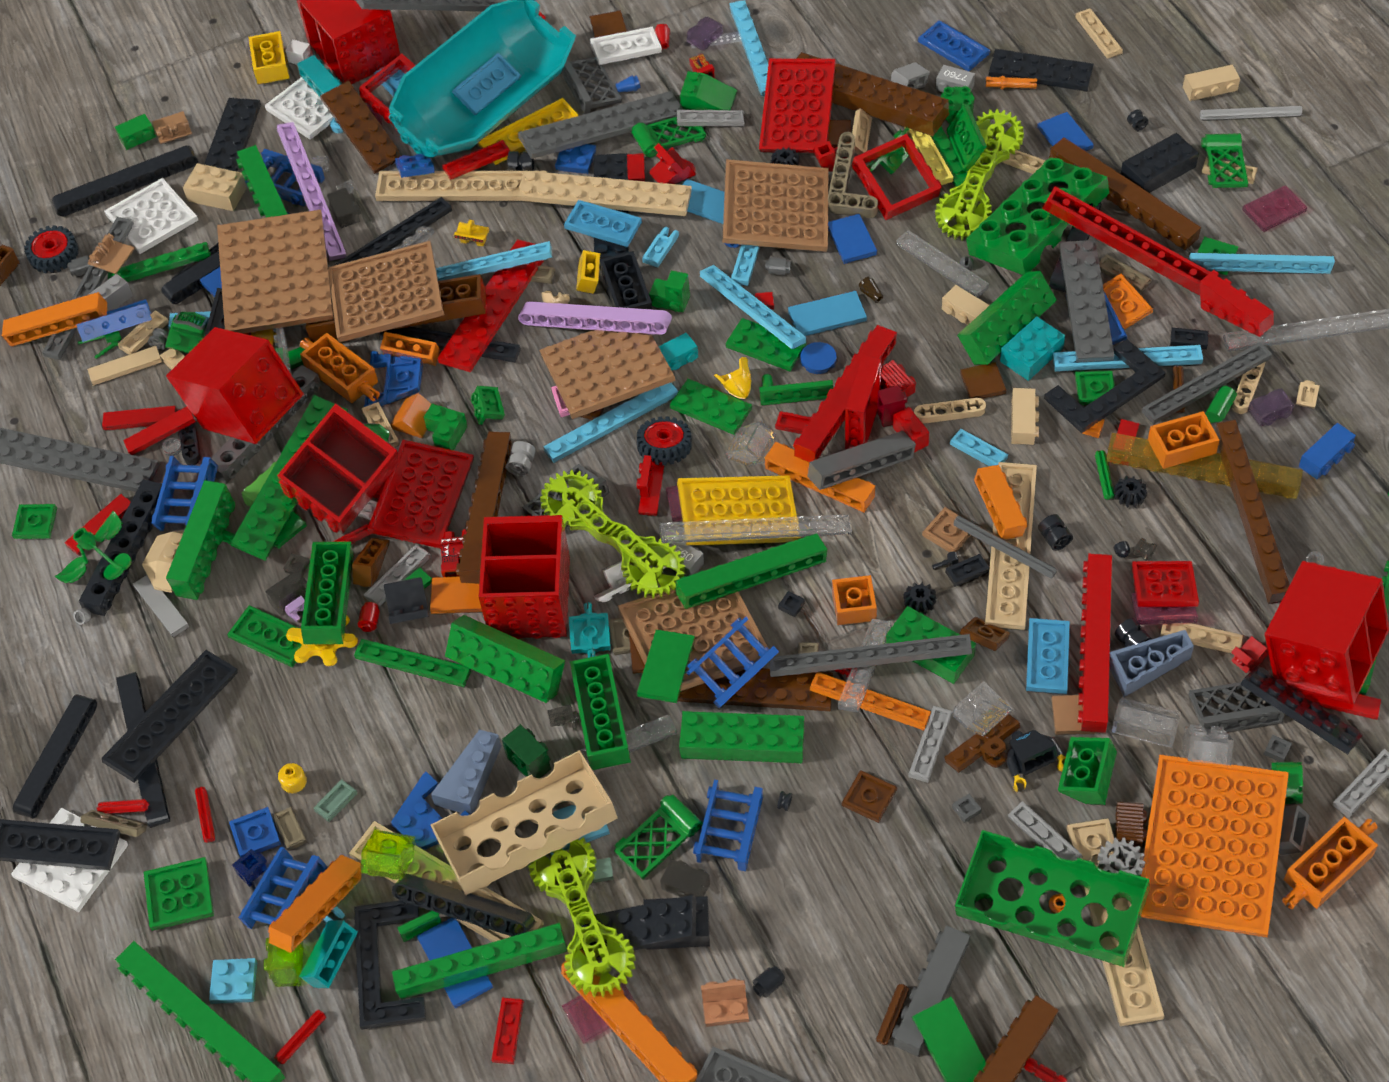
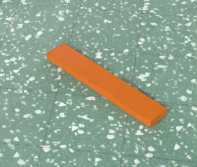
M816 672L810 686V691L923 731L931 714V711L820 672Z

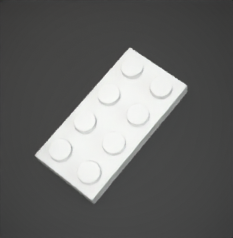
M653 27L590 39L591 47L599 65L662 52V47Z

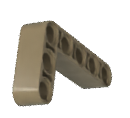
M844 132L839 138L828 194L829 210L834 214L848 216L860 214L864 218H873L878 214V201L875 197L847 193L852 169L851 165L855 153V136L851 132Z

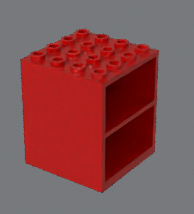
M297 0L308 44H310V47L342 84L349 81L352 85L374 74V72L385 67L400 55L390 10L362 9L355 0Z
M214 327L166 375L203 429L253 444H257L304 395L268 339Z
M335 403L277 476L283 493L290 499L296 498L298 505L306 511L308 509L312 510L313 516L321 522L325 520L332 531L343 534L398 466V452L393 446Z
M563 516L484 517L479 601L485 624L517 639L567 637L570 555Z
M1302 561L1265 632L1273 677L1283 680L1292 689L1354 705L1389 632L1382 579L1376 576L1359 574L1354 571H1346L1336 567Z

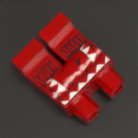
M466 529L462 531V537H455V533L452 531L444 532L443 539H441V573L443 577H460L457 573L450 575L447 572H455L457 563H460L459 554L460 549L464 547L463 535L467 533Z

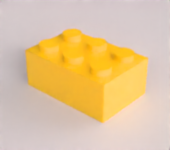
M281 31L248 37L257 84L289 79Z

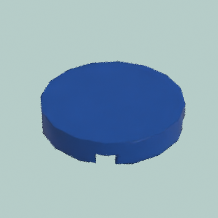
M823 342L808 344L800 354L801 365L808 372L814 374H824L828 370H832L837 362L834 348Z

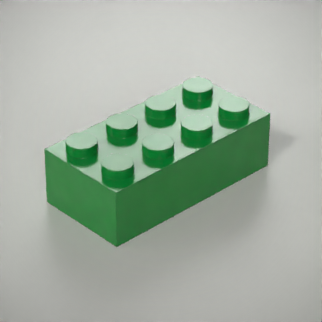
M907 606L886 634V644L957 636L960 634ZM971 641L972 654L915 660L912 662L955 684L975 656L976 643Z

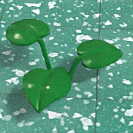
M112 511L95 535L88 532L85 528H80L74 533L73 539L78 543L77 547L82 557H77L62 572L55 575L59 581L73 583L87 571L85 565L88 563L83 549L91 550L94 548L110 563L104 570V577L108 580L119 577L131 565L132 559L128 554L121 553L112 561L96 546L95 540L97 542H103L105 539L110 540L122 528V521L114 511Z

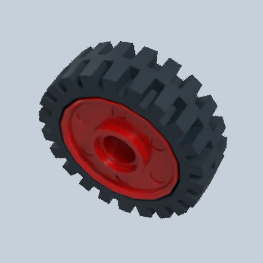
M52 225V228H50V226H45V230L40 228V232L35 231L33 232L34 236L30 235L28 237L29 240H26V245H24L25 254L30 265L37 269V271L47 273L49 270L50 273H54V270H57V272H60V268L63 267L65 270L68 268L67 264L71 260L77 259L76 256H78L79 248L74 235L66 227L59 226L57 228L56 225Z
M662 416L658 417V420L652 418L651 422L647 420L645 425L642 424L637 431L639 455L643 459L644 455L652 456V462L655 461V465H659L660 462H662V465H667V462L672 465L674 461L678 463L681 461V458L685 459L690 454L692 448L691 430L686 423L683 424L682 420L677 421L675 417L670 420L669 416H666L665 419Z

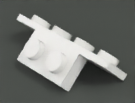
M622 561L602 570L610 588L595 595V600L604 603L613 598L612 595L618 592L622 594L630 589L629 587L632 583L626 584V578L623 577L624 571L621 570Z

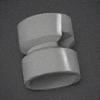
M525 441L513 443L506 469L516 476L528 475L532 466L531 462L536 453L535 447Z

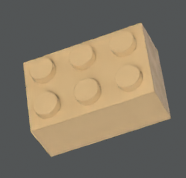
M196 164L183 186L188 202L234 211L247 188L241 172Z

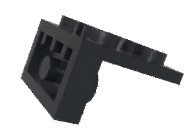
M421 577L384 584L390 624L429 617Z

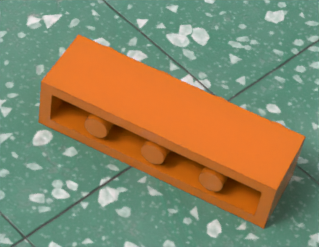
M999 465L978 468L974 481L1000 538L1005 540L1023 536L1027 528V519L1020 511V505L1013 496V490L1006 481L1005 473L1002 472Z

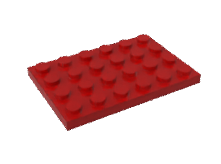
M769 58L759 142L760 152H775L776 149L781 150L782 147L785 149L790 147L791 150H796L797 153H814V146L828 141L836 67L835 59Z
M402 440L398 450L399 464L386 480L368 525V533L441 549V539H443L444 532L448 531L473 464L474 455Z

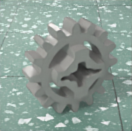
M1114 838L1113 844L1106 841L1105 847L1101 846L1100 854H1098L1097 858L1100 861L1098 868H1104V871L1117 873L1121 870L1141 875L1142 868L1145 865V861H1143L1144 853H1139L1140 846L1133 847L1134 841H1130L1128 844L1125 838L1121 842ZM1133 864H1135L1134 868L1129 871V867H1133Z

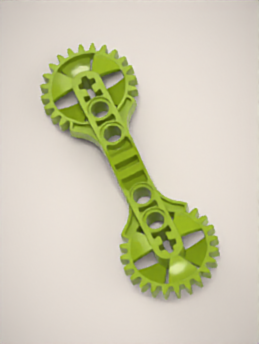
M996 109L995 113L989 110L988 115L983 112V117L977 116L976 123L987 147L976 163L969 169L965 181L961 185L950 189V195L944 193V199L940 198V204H936L935 216L938 228H942V233L947 232L948 237L953 234L956 240L958 236H961V241H963L964 236L968 237L979 227L981 222L985 221L992 214L990 199L984 192L985 183L991 178L994 168L1000 162L1010 159V153L1015 155V149L1020 150V145L1023 144V126H1021V121H1017V116L1012 117L1011 112L1006 115L1005 110L999 113V110ZM994 119L995 123L991 124L990 120ZM1007 122L1011 123L1012 126L1005 132L1002 125ZM955 216L957 224L952 227L948 226L947 223ZM968 224H969V229H970V230H965V226H964V225H968Z
M573 470L570 471V475L563 471V476L556 473V479L549 478V483H545V489L541 490V495L543 496L540 497V502H542L541 509H545L544 516L562 515L564 527L569 525L570 530H585L597 541L613 546L621 555V570L624 571L623 577L626 578V584L632 583L630 589L637 588L638 595L643 591L645 598L649 593L653 599L657 593L662 598L663 592L670 595V588L674 591L676 590V580L684 577V572L682 571H685V565H683L684 558H679L681 551L675 552L676 545L669 547L670 541L664 544L662 543V538L656 542L655 536H638L626 525L609 519L603 512V497H600L602 491L598 490L599 484H594V478L587 480V473L582 477L581 471H578L577 475H574ZM549 493H562V501L549 497ZM586 510V511H588L589 513H588V514H582L581 511ZM601 523L602 526L597 527L594 524ZM628 540L630 543L624 544L621 541ZM642 553L644 556L638 557L635 554ZM663 566L676 570V576L662 574Z
M583 837L580 840L578 838L570 842L569 852L562 849L553 851L552 853L554 854L551 860L543 856L531 862L528 868L534 885L539 886L541 892L545 890L547 896L562 901L566 905L574 923V936L567 947L569 954L565 955L567 962L564 963L571 985L576 984L577 991L583 988L584 995L591 991L593 997L596 996L597 992H600L601 996L604 997L605 991L608 990L612 995L613 988L621 990L620 983L628 984L626 977L633 976L631 970L635 969L634 961H636L629 940H624L622 933L617 936L616 929L604 926L594 916L587 899V891L595 878L593 872L596 871L595 864L597 860L594 857L595 852L591 848V844L586 843ZM565 864L566 869L562 870L561 865ZM584 924H590L588 927H582ZM591 942H597L595 945H589ZM582 947H583V950H584L585 955L580 951V949H581ZM599 955L602 960L601 963H598L596 959ZM612 966L620 973L617 978L609 974ZM594 975L600 977L598 985H593Z

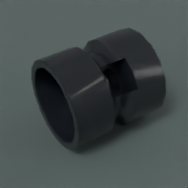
M509 151L508 171H534V159L530 158L527 151H523L522 154L519 151Z
M1058 514L1047 516L1038 525V530L1046 538L1047 543L1054 551L1065 548L1073 540L1072 533L1067 527H1064L1065 524Z
M1134 618L1125 620L1114 632L1116 638L1123 642L1125 647L1152 640L1145 630H1141L1142 627Z

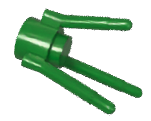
M115 331L84 342L82 340L78 341V344L105 338L107 344L111 342L108 347L95 355L94 358L97 359L113 347L118 346V341L122 339L119 331Z

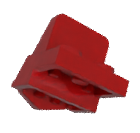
M659 143L654 147L658 152L656 156L660 161L650 170V174L658 183L678 184L696 175L695 165L683 159L673 147L668 151Z

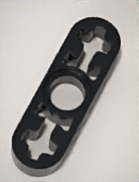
M195 423L188 427L190 433L186 432V427L179 431L182 457L187 465H196L201 459L197 428ZM189 439L194 440L192 444H185V442ZM189 451H192V452H193V457H192V458H190V452H189Z

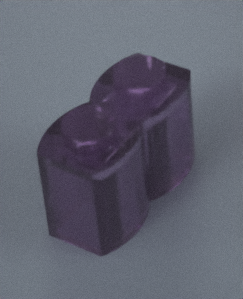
M708 16L699 20L697 25L687 31V43L702 51L707 49L712 42L716 41L723 34V24Z
M1281 388L1252 400L1249 403L1248 411L1259 426H1269L1276 419L1288 418L1293 412L1294 403Z

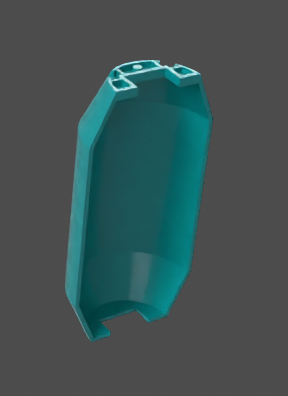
M507 0L490 5L402 76L389 106V119L401 135V140L406 144L408 143L417 154L435 157L469 150L561 74L576 35L566 26H563L558 32L540 17V4L535 0ZM499 53L521 75V78L475 116L452 91Z

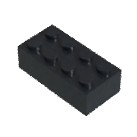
M1176 132L1123 161L1121 175L1148 193H1151L1196 168L1199 152Z
M634 251L600 259L601 273L613 307L652 310V302Z

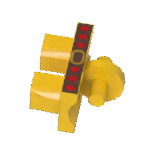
M469 220L468 223L459 222L454 238L460 239L461 243L473 241L477 246H484L489 233V227L475 225L474 220Z

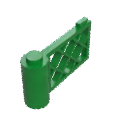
M677 117L649 125L638 123L631 130L644 155L649 158L655 157L658 154L654 148L658 143L664 149L692 141H702L706 138V133L701 126H677L676 129L668 127L671 124L677 125ZM680 127L688 128V131L685 132L679 129ZM658 128L662 131L661 133L653 131V129ZM691 130H695V131H698L699 133H698V134H692V133H690V132H691ZM665 131L672 132V136L665 135ZM678 134L684 136V138L679 139L675 136ZM662 138L669 140V142L661 144L660 140Z
M1241 133L1205 134L1204 138L1201 139V147L1207 153L1210 175L1207 177L1208 185H1212V188L1248 187ZM1211 153H1218L1221 156L1216 158ZM1229 153H1238V156L1234 158ZM1223 158H1226V159L1230 160L1231 162H1229L1228 164H1226V163H1224V162L1221 161V160H1222ZM1235 163L1240 168L1236 170L1231 166ZM1218 164L1223 168L1219 171L1214 166ZM1228 170L1233 174L1229 177L1224 172ZM1238 176L1243 181H1235L1234 178ZM1218 177H1221V178H1223L1225 181H1224V182H1216V179H1217Z
M666 795L660 801V808L627 839L623 837L614 845L616 847L614 850L615 854L642 880L688 837L694 836L703 825V822L675 795ZM661 817L665 821V828H653L654 821ZM650 832V842H638V836L641 833ZM653 832H665L664 842H653ZM668 832H677L680 835L676 841H667ZM638 846H649V856H638ZM653 846H664V852L661 855L652 856ZM626 847H635L634 856H625L622 851ZM637 860H649V866L641 872L637 868Z

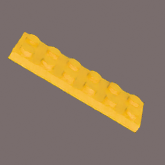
M561 98L486 136L478 145L482 149L504 140L510 151H519L520 153L526 149L518 138V132L579 115L564 98ZM508 156L496 160L493 163L497 165L507 160Z

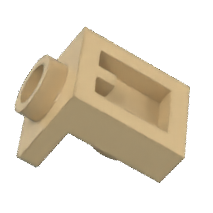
M1313 381L1300 382L1295 405L1315 408L1319 385H1315Z

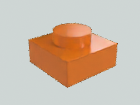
M1102 419L1082 434L1099 438L1105 420Z

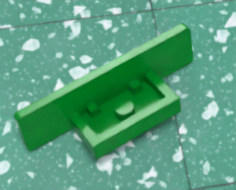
M906 127L903 131L900 129L893 137L896 139L905 135L909 128ZM901 147L876 158L875 162L872 160L867 167L872 172L880 163L892 175L909 155L904 147Z

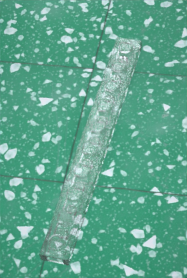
M1389 309L1276 325L1269 328L1261 337L1246 330L1224 333L1223 340L1227 351L1230 352L1248 349L1259 342L1264 346L1385 329L1389 328Z
M849 514L660 523L659 526L662 543L805 537L816 533L819 536L851 535L852 532Z

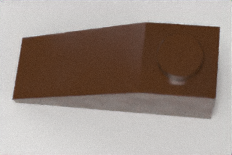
M371 538L352 564L353 584L362 587H372L382 567L389 546V540Z

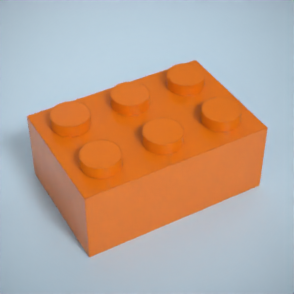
M1204 411L1150 426L1148 442L1163 469L1214 455L1217 453L1220 441Z

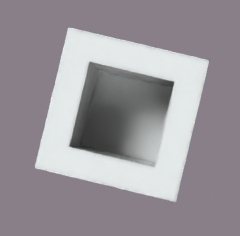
M292 40L285 50L288 62L297 64L313 55L310 44Z

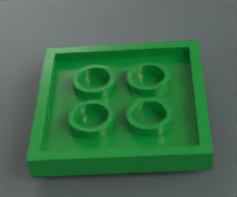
M206 857L143 872L149 928L151 931L214 916Z

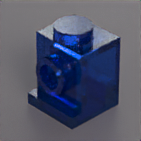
M252 849L232 864L236 874L249 887L255 879L268 869L265 864L267 862L266 858L260 852L256 854Z

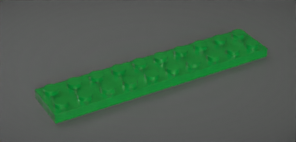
M314 395L231 541L232 547L264 561L267 560L298 504L296 498L290 499L283 493L277 475L335 405L334 403Z

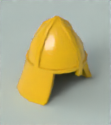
M741 357L739 359L740 368L726 375L715 374L714 376L731 395L746 399L751 390V374L748 358Z

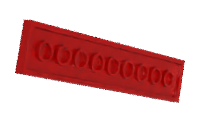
M517 239L510 250L535 244ZM544 260L497 270L485 287L486 314L469 316L463 319L439 355L438 363L471 373L532 280V276L536 274L538 266H541Z

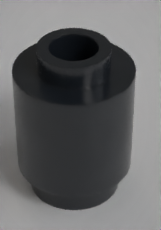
M768 967L753 980L752 988L759 997L767 998L783 984L785 976L778 967Z

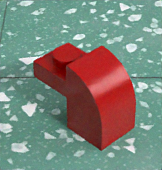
M830 141L814 146V154L821 168H828V172H833L838 147L833 149Z
M1251 636L1242 648L1236 646L1231 653L1235 656L1231 661L1245 673H1250L1269 654L1267 646Z

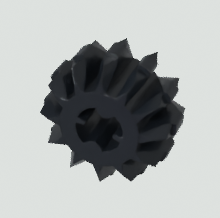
M782 147L781 150L776 149L772 153L771 163L799 166V154H797L796 150H791L790 147L788 149Z
M1126 475L1124 479H1119L1114 488L1115 499L1119 500L1120 505L1125 503L1127 508L1130 505L1135 508L1137 504L1142 505L1147 497V486L1142 483V478L1136 480L1135 476L1129 478Z
M923 581L920 585L914 582L913 586H908L903 594L905 607L908 606L919 613L923 612L925 615L927 610H933L937 602L935 589H931L930 584L924 586Z

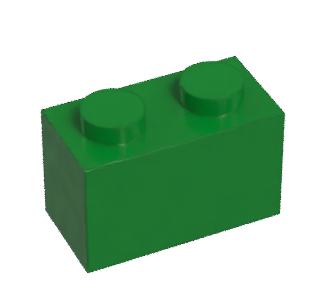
M145 113L115 126L118 138L126 150L156 137L153 126Z

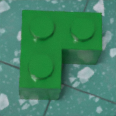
M671 270L667 281L656 278L649 293L652 306L684 313L690 299L688 274Z
M431 404L424 416L427 430L434 432L432 435L434 446L455 450L468 427L465 413Z

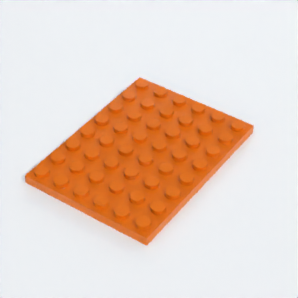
M1159 755L1143 861H1145V865L1142 868L1141 877L1150 879V885L1141 917L1268 938L1289 772Z

